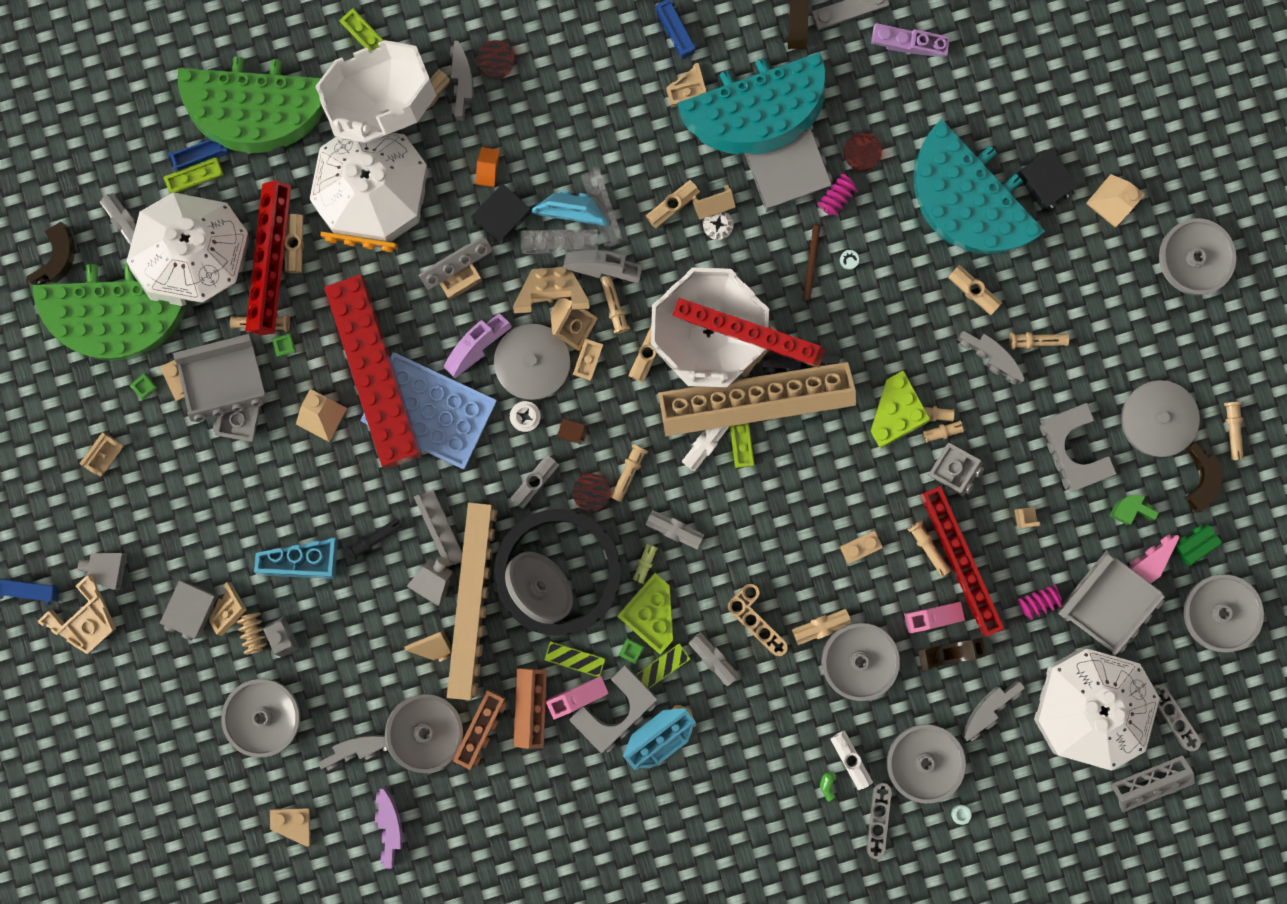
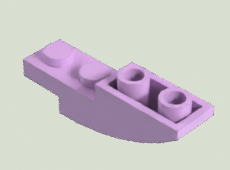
M876 23L873 27L871 44L885 46L888 50L904 53L947 56L950 37L916 29L909 31Z
M497 314L487 323L482 320L478 322L453 349L444 365L445 370L454 378L458 377L484 356L483 349L512 327L501 314Z
M382 787L380 792L376 794V804H379V811H376L375 823H378L379 829H386L382 833V843H385V851L381 852V863H384V868L392 869L395 860V849L403 847V832L396 803L387 787Z

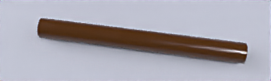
M813 225L803 295L804 301L811 300L821 227L819 225Z

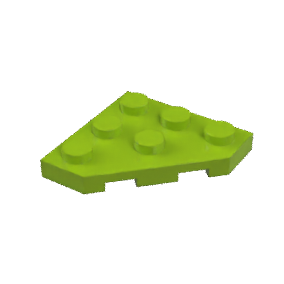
M904 371L887 379L871 428V433L880 449L931 421Z
M654 573L617 617L660 655L673 641L670 585Z

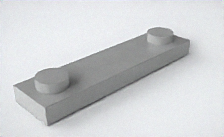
M844 0L812 11V16L819 31L889 7L888 0Z

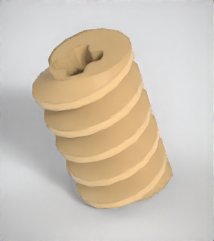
M260 612L241 616L242 618L237 621V624L243 625L238 630L245 632V634L240 636V639L247 640L242 644L243 647H248L243 652L244 654L248 655L265 651L263 647L267 645V642H261V640L266 636L259 634L264 627H258L262 620L256 619V617L261 615Z

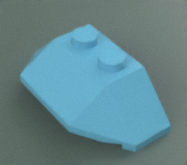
M561 190L560 193H553L532 209V213L539 216L608 227L610 225L603 212L588 194L579 193V196H574L569 191Z
M685 708L663 710L631 735L623 757L634 770L658 766L688 742L696 721Z

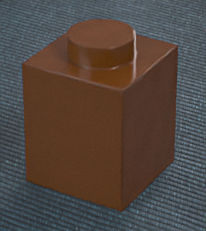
M563 418L557 437L580 445L581 441H585L587 430H585V425Z

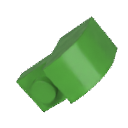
M1131 495L1118 500L1109 516L1125 525H1131L1136 514L1148 520H1155L1158 512L1154 511V507L1150 504H1142L1144 496Z

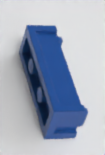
M665 0L656 5V13L681 60L695 53L694 49L697 47V44L692 43L674 9L675 2Z
M209 139L167 154L172 159L173 170L177 172L209 159L228 155L230 151L223 145Z
M0 579V599H3L4 596L42 600L46 601V605H51L52 601H57L59 586Z

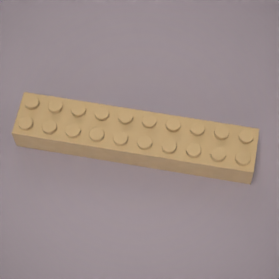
M848 362L734 380L728 387L697 386L658 393L665 436L856 406V390Z
M468 503L447 698L471 700L478 694L479 684L475 682L476 677L480 675L481 664H478V657L482 656L483 645H480V638L484 637L485 632L482 618H486L487 606H484V600L488 599L489 587H486V581L491 576V568H488V563L493 558V549L490 548L491 541L495 539V529H492L493 522L497 520V510H494L495 507L492 505Z

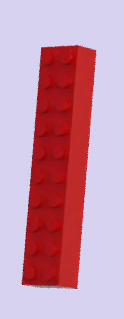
M359 274L325 286V292L381 466L389 469L423 457L366 280Z

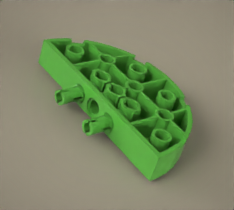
M238 57L233 58L232 72L178 68L179 93L191 120L206 137L231 150L246 153H262L273 151V149L281 146H289L307 135L319 123L320 117L324 113L316 89V85L321 78L281 75L283 62L278 59L276 63L275 59L271 60L269 74L243 73L245 59L239 57V61H237Z
M127 263L124 264L125 280L123 282H99V265L91 264L90 266L89 264L86 265L87 282L32 285L37 311L52 335L62 344L76 352L106 361L137 358L159 347L174 333L181 323L189 300H185L186 305L184 306L170 304L169 301L150 300L130 271Z

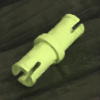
M646 543L643 555L637 562L639 565L633 580L644 584L648 570L652 568L653 564L651 563L658 549L657 547Z

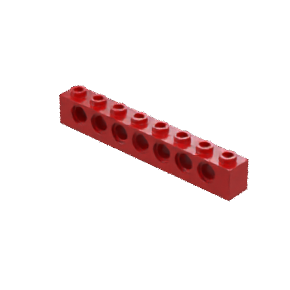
M277 180L262 184L245 332L260 336L275 333L291 185Z
M682 298L678 299L672 315L679 320L818 368L826 350L817 344Z
M941 486L920 494L982 636L987 637L1003 630L1002 622Z

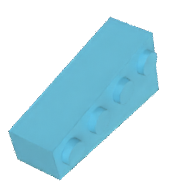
M331 538L303 545H294L288 548L258 552L255 556L254 573L263 576L335 579L338 540Z

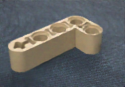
M754 584L745 585L729 601L728 610L775 656L784 655L787 652V643L750 607L759 597L758 587ZM748 587L755 589L756 593L753 598H748L745 595V590ZM734 601H740L742 604V609L739 612L732 610L731 606ZM750 614L756 618L755 624L751 626L745 622L746 617ZM762 628H767L770 632L767 639H762L759 636ZM774 635L776 638L773 640L778 644H783L781 652L778 650L775 652V646L771 642L769 646L766 644L772 640Z

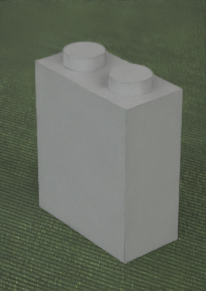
M179 581L160 624L165 625L164 629L167 631L182 633V637L191 641L193 638L198 639L203 632L218 596L186 581Z

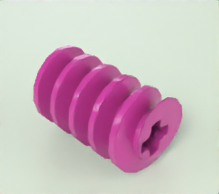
M841 174V179L838 178L836 184L831 186V190L826 192L827 196L821 198L822 202L817 203L819 208L829 215L838 216L839 213L836 209L843 210L844 208L841 203L848 204L849 202L846 197L853 198L851 191L858 192L855 183L844 174Z
M1053 584V589L1046 587V592L1042 589L1038 591V594L1033 592L1031 598L1026 595L1024 601L1021 598L1018 599L1024 616H1028L1031 620H1033V613L1040 617V610L1047 614L1048 607L1055 611V604L1062 608V599L1055 584Z

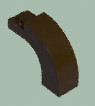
M788 0V49H807L809 0Z
M59 222L44 231L52 245V256L45 266L26 276L29 283L44 285L48 282V279L57 283L70 270L75 257V242L66 224Z
M1193 443L1186 448V451L1199 467L1200 481L1197 487L1187 494L1184 499L1193 511L1198 513L1206 509L1216 499L1222 484V470L1215 454L1206 456L1204 447Z
M982 637L936 645L919 651V661L922 670L986 657Z

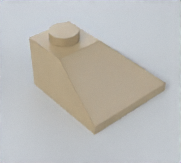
M1110 174L1086 204L1112 226L1116 227L1145 194L1131 182Z
M559 297L551 311L552 334L580 351L585 338L587 339L598 318L585 309L572 310V301Z
M310 389L301 405L296 425L330 442L348 408Z
M445 631L404 647L408 652L431 660L438 659L439 662L450 658L449 654L452 653V648Z

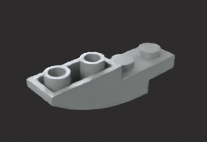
M454 41V47L451 46L450 58H453L452 65L448 67V76L451 77L453 83H458L454 85V96L457 97L456 103L452 105V114H455L456 120L464 121L466 103L474 102L472 73L464 50L459 41Z
M579 250L566 253L563 268L600 278L601 273L639 283L642 265L625 261L626 255L616 252Z
M965 331L959 334L957 340L960 341L962 347L966 349L972 348L977 351L976 354L984 359L989 358L986 366L990 367L989 370L991 372L1006 376V380L1015 385L1024 381L1025 378L1014 359L992 338L983 334L977 339Z
M1014 682L1004 691L997 686L992 689L979 702L970 715L962 734L963 739L973 741L981 735L979 732L984 728L989 729L996 724L995 720L998 719L994 711L1002 710L1007 706V701L1011 698L1015 700L1022 695L1021 691L1025 688L1021 682Z
M385 735L361 736L334 745L332 748L335 754L321 760L318 764L321 769L327 767V770L338 766L337 761L344 758L346 762L356 757L355 753H357L359 759L365 757L368 760L377 755L375 751L381 748L383 751L388 750Z

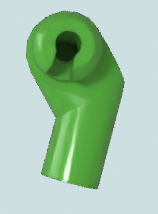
M832 771L825 773L820 782V789L828 802L836 798L831 789L833 781L836 780V775Z

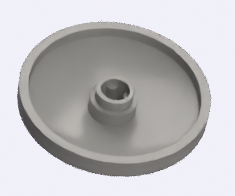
M1195 218L1183 221L1169 230L1160 246L1159 262L1165 278L1177 290L1190 295H1206L1220 289L1229 281L1236 266V250L1231 237L1220 225L1207 219Z
M524 324L510 330L500 340L494 355V369L499 382L509 393L524 400H540L553 395L565 383L570 371V354L566 343L553 335L551 328L540 324Z
M1151 381L1139 386L1128 396L1122 408L1121 424L1127 440L1135 449L1149 456L1167 457L1183 451L1192 443L1199 429L1200 416L1194 398L1182 386L1170 381Z
M523 552L509 562L505 571L506 586L512 600L522 612L530 618L545 624L557 623L569 614L573 605L572 589L565 574L553 561L539 553Z
M1214 575L1201 580L1191 589L1184 604V620L1190 635L1203 647L1216 652H1234L1245 648L1258 636L1263 625L1264 609L1258 593L1248 582L1232 575Z
M851 623L841 627L830 636L824 646L821 663L825 679L838 694L851 700L866 701L879 697L892 686L899 672L900 658L895 642L884 630L869 623Z
M270 679L251 680L238 686L228 696L222 710V728L229 743L239 752L251 757L272 756L288 747L297 735L300 726V708L292 692L281 683Z
M429 694L414 695L400 702L391 712L385 728L386 746L392 758L405 769L418 773L434 772L449 764L454 759L463 738L462 722L455 708L443 698Z
M930 724L912 726L895 738L888 751L887 770L889 778L894 787L912 801L919 803L942 801L958 789L964 778L966 769L964 751L958 740L941 727Z

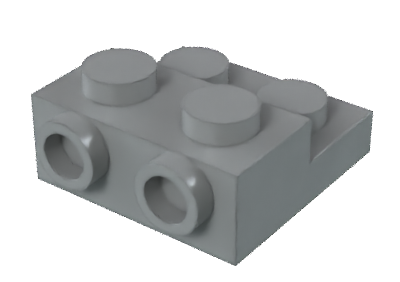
M251 406L244 408L240 412L232 411L218 417L213 424L214 435L254 442L261 406Z
M948 443L928 475L964 497L966 493L969 494L974 487L972 482L975 477L979 478L982 475L984 468L980 459Z

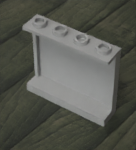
M813 125L807 131H803L795 141L782 148L755 155L744 153L766 212L773 210L774 207L826 188L827 190L831 188L833 179L831 173L825 169L827 164L824 155L819 153L818 148H820L818 138L814 137L811 131L813 130Z
M249 334L173 353L186 400L187 414L191 422H202L209 417H221L228 412H240L244 408L251 406L259 407L263 403H267Z
M1106 550L1062 603V608H1058V614L1063 618L1067 617L1116 656L1118 652L1122 653L1127 647L1126 643L1130 638L1136 637L1140 631L1138 628L1142 623L1146 624L1150 620L1153 610L1155 608L1159 609L1162 606L1165 596L1162 591Z

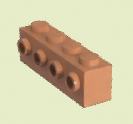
M517 669L514 747L527 749L544 748L547 670Z
M490 689L486 691L453 762L469 770L472 769L473 765L477 767L482 757L479 753L482 748L486 749L490 738L487 736L490 730H495L499 722L496 718L499 713L503 714L507 703L504 702L506 697Z

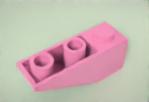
M1170 534L1160 540V545L1147 549L1145 551L1146 555L1141 559L1137 557L1129 563L1131 565L1130 568L1148 582H1154L1161 576L1179 536H1171Z
M961 602L904 613L908 633L965 621Z
M599 676L548 698L546 703L553 719H557L609 694L602 676Z

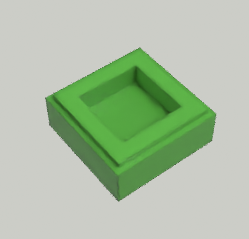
M291 333L272 338L277 357L296 353Z
M146 373L130 384L141 400L146 399L158 389Z
M627 638L619 656L636 664L644 646Z

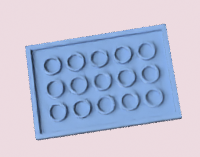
M393 352L391 361L420 449L465 470L497 400ZM364 413L360 421L368 424Z

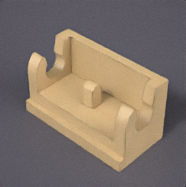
M728 185L724 186L725 192L701 200L696 199V196L692 197L694 209L699 220L735 208L732 191Z
M473 264L439 284L449 300H452L482 282V279Z
M102 432L79 464L95 475L97 474L102 477L124 448V445L109 434Z

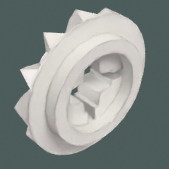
M725 211L706 217L703 221L704 231L712 239H725L733 230V219ZM721 217V223L726 226H720L718 232H716V225H713V222H717V219Z
M519 402L514 405L510 412L511 424L519 431H531L540 422V411L531 402ZM529 409L528 416L531 417V419L533 420H525V422L521 424L522 417L518 413L525 414L526 411Z

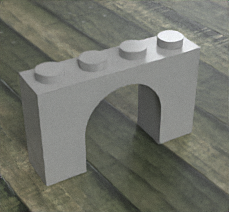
M1087 403L1040 421V430L1043 436H1046L1048 439L1047 447L1050 453L1055 456L1056 461L1054 463L1056 469L1059 472L1061 471L1063 486L1069 492L1116 475L1109 456L1087 465H1081L1073 462L1066 454L1064 445L1068 433L1074 428L1094 421Z
M626 664L611 678L629 700L630 711L622 722L606 724L600 721L586 706L581 707L569 719L601 754L604 751L608 753L616 745L614 741L618 737L622 739L629 733L628 727L632 724L636 726L644 718L642 714L646 710L650 712L657 705L655 701L658 697Z

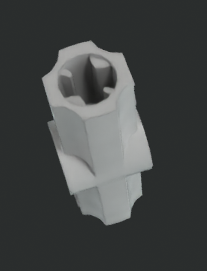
M114 193L107 194L100 203L111 217L112 224L124 235L131 246L136 220L128 209L124 208Z
M546 455L510 499L520 508L524 509L560 465ZM532 477L540 479V484L537 487L530 485Z
M653 510L645 524L663 533L664 536L677 542L680 541L697 550L704 537V534L687 527L686 524L674 518L670 519Z
M701 632L689 642L693 650L702 658L701 660L712 672L714 671L726 686H729L739 677L736 670L726 661L727 659L716 647H713Z

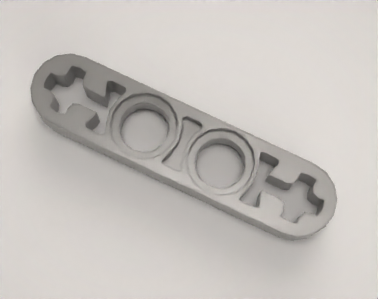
M1160 684L1153 685L1154 689L1157 688L1163 691L1161 692L1163 699H1169L1163 702L1160 698L1159 702L1162 703H1158L1157 709L1182 747L1188 751L1198 750L1201 740L1168 689ZM1167 704H1172L1174 707V712L1171 715H1167L1164 711ZM1179 720H1182L1185 724V728L1182 731H1177L1175 728V724ZM1187 733L1190 739H1195V741L1193 742L1194 746H1187V743L1189 742L1187 737L1183 736L1181 738V735Z
M884 782L877 783L873 788L867 853L873 859H880L884 855L886 847L891 788ZM881 786H884V789L887 790V793L883 794V800H887V803L875 802L876 798L880 800V793L877 792V789H881ZM879 805L885 807V814L882 816L875 814V808ZM875 825L883 827L881 835L873 834V827ZM871 838L882 839V842L878 841V848L881 851H878L877 855H874V852L871 851V848L875 847V841H871Z

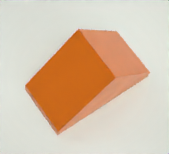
M481 148L477 160L476 185L495 188L501 150Z

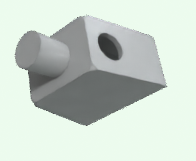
M91 553L90 560H79L78 570L87 572V575L91 574L96 584L113 590H121L127 554Z
M438 557L436 561L429 559L407 587L434 604L439 605L447 595L453 574L451 570L446 568L448 561L443 557Z
M285 616L268 623L263 630L275 655L284 657L300 649Z

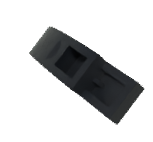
M778 354L763 362L761 369H766L765 372L777 373V370H785V372L801 370V364H804V367L814 368L815 366ZM824 355L820 365L840 363V356Z

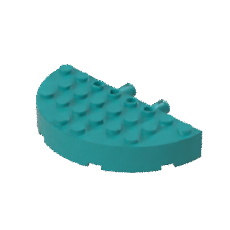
M821 53L807 56L771 70L766 58H761L762 64L760 59H758L755 65L758 68L759 74L734 82L731 71L726 70L727 76L723 71L719 77L724 86L678 102L679 116L686 128L696 135L702 143L722 152L740 155V153L755 155L782 148L795 141L803 131H807L815 122L822 109L825 99L826 80Z
M941 119L923 142L914 167L915 196L921 213L931 228L948 243L956 245L965 251L985 255L1003 254L1020 249L1045 232L1044 229L1011 195V192L1023 183L1022 179L1019 178L1014 183L1019 176L1013 174L1007 182L1001 184L985 167V164L997 155L996 151L994 150L988 155L993 149L991 146H988L979 156H975Z

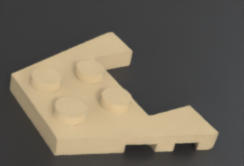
M563 267L539 268L531 270L513 308L514 313L532 312V299L571 297L572 310L589 309V300L571 270L564 269Z
M91 574L87 575L76 585L78 590L88 600V603L66 623L61 620L53 609L49 610L37 621L42 626L46 625L52 629L51 632L56 635L60 634L66 638L67 642L86 654L90 653L116 630Z

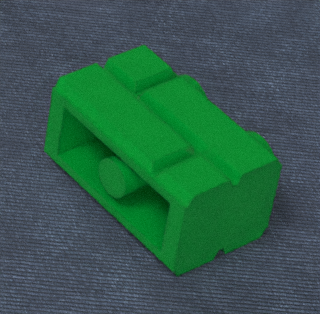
M1200 524L1192 529L1193 533L1188 537L1183 535L1178 539V544L1175 545L1174 549L1186 566H1191L1222 545L1221 540L1210 525L1203 526Z

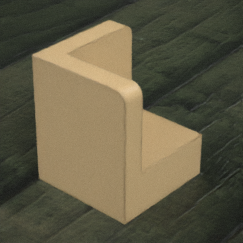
M1035 507L1014 510L1017 529L1041 525L1040 522H1037Z

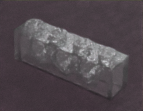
M598 230L521 231V250L523 254L599 250Z

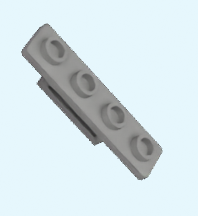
M482 236L435 263L434 266L419 274V277L427 290L493 250L485 236Z

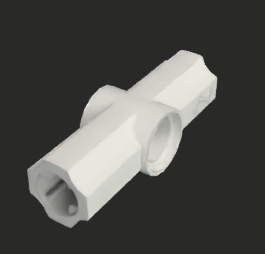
M729 426L708 429L702 432L694 442L693 448L682 460V463L695 472L706 456H709L717 446L719 439Z
M845 730L831 737L830 740L858 791L872 784L873 781ZM851 755L856 757L854 765H848L846 762L847 758Z

